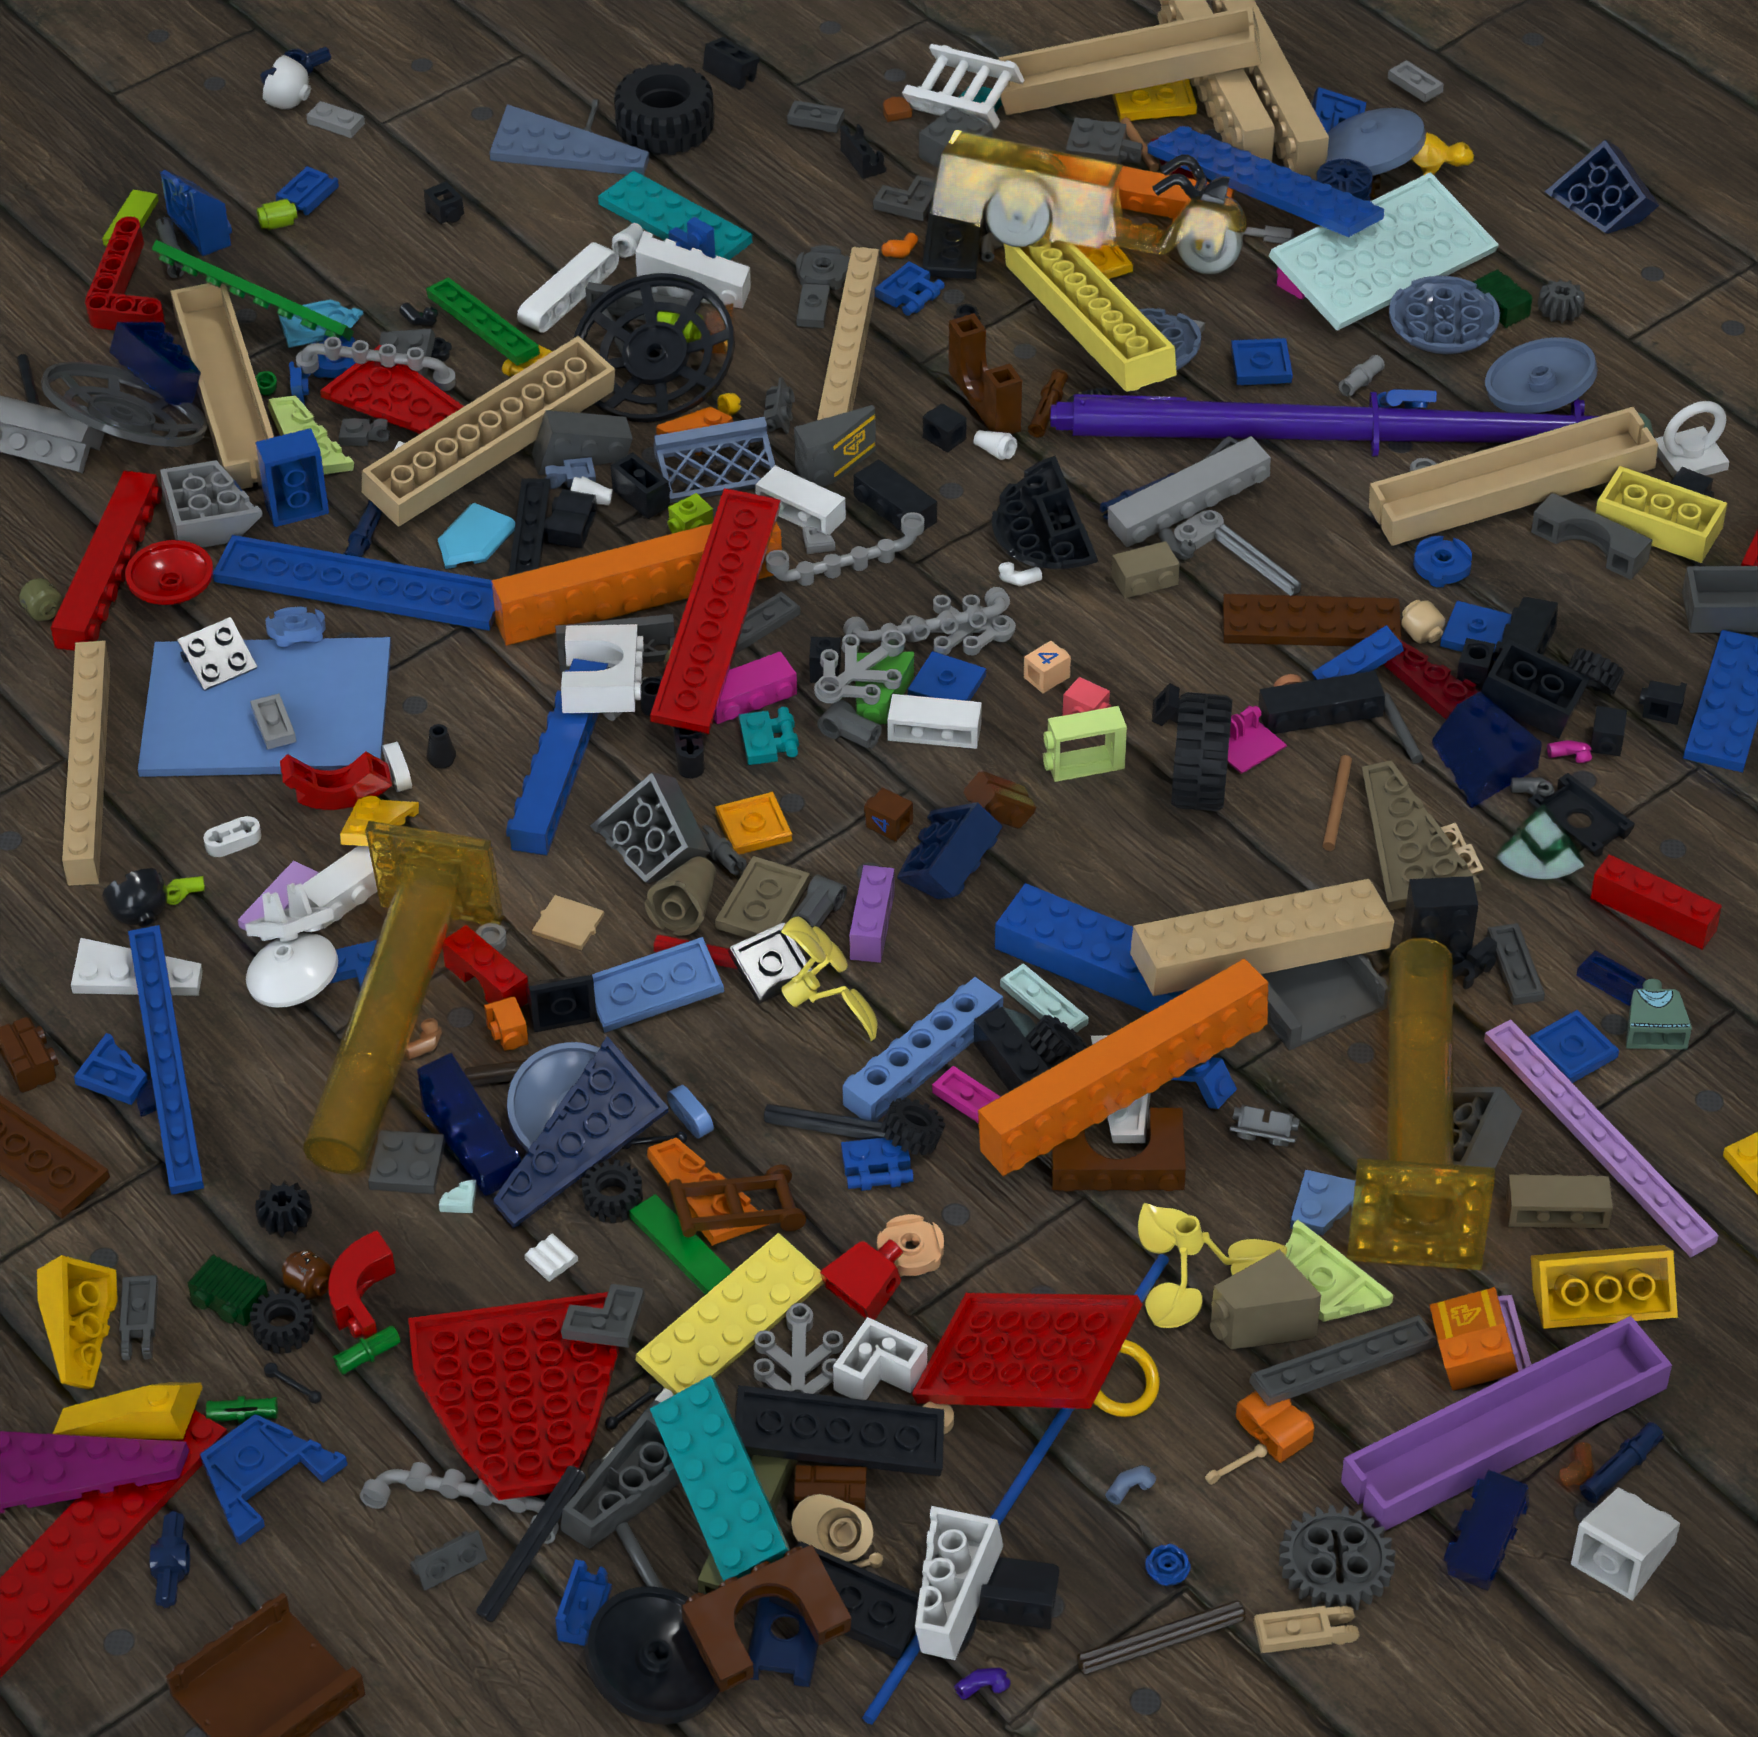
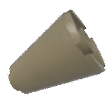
M693 857L650 887L647 892L645 909L649 918L658 928L663 930L666 927L674 931L673 935L677 936L689 935L699 928L705 917L716 876V869L712 862L704 857Z

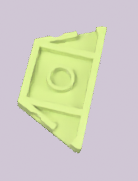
M1296 1220L1294 1222L1292 1234L1286 1243V1257L1321 1294L1319 1319L1322 1322L1392 1304L1393 1294L1301 1221Z

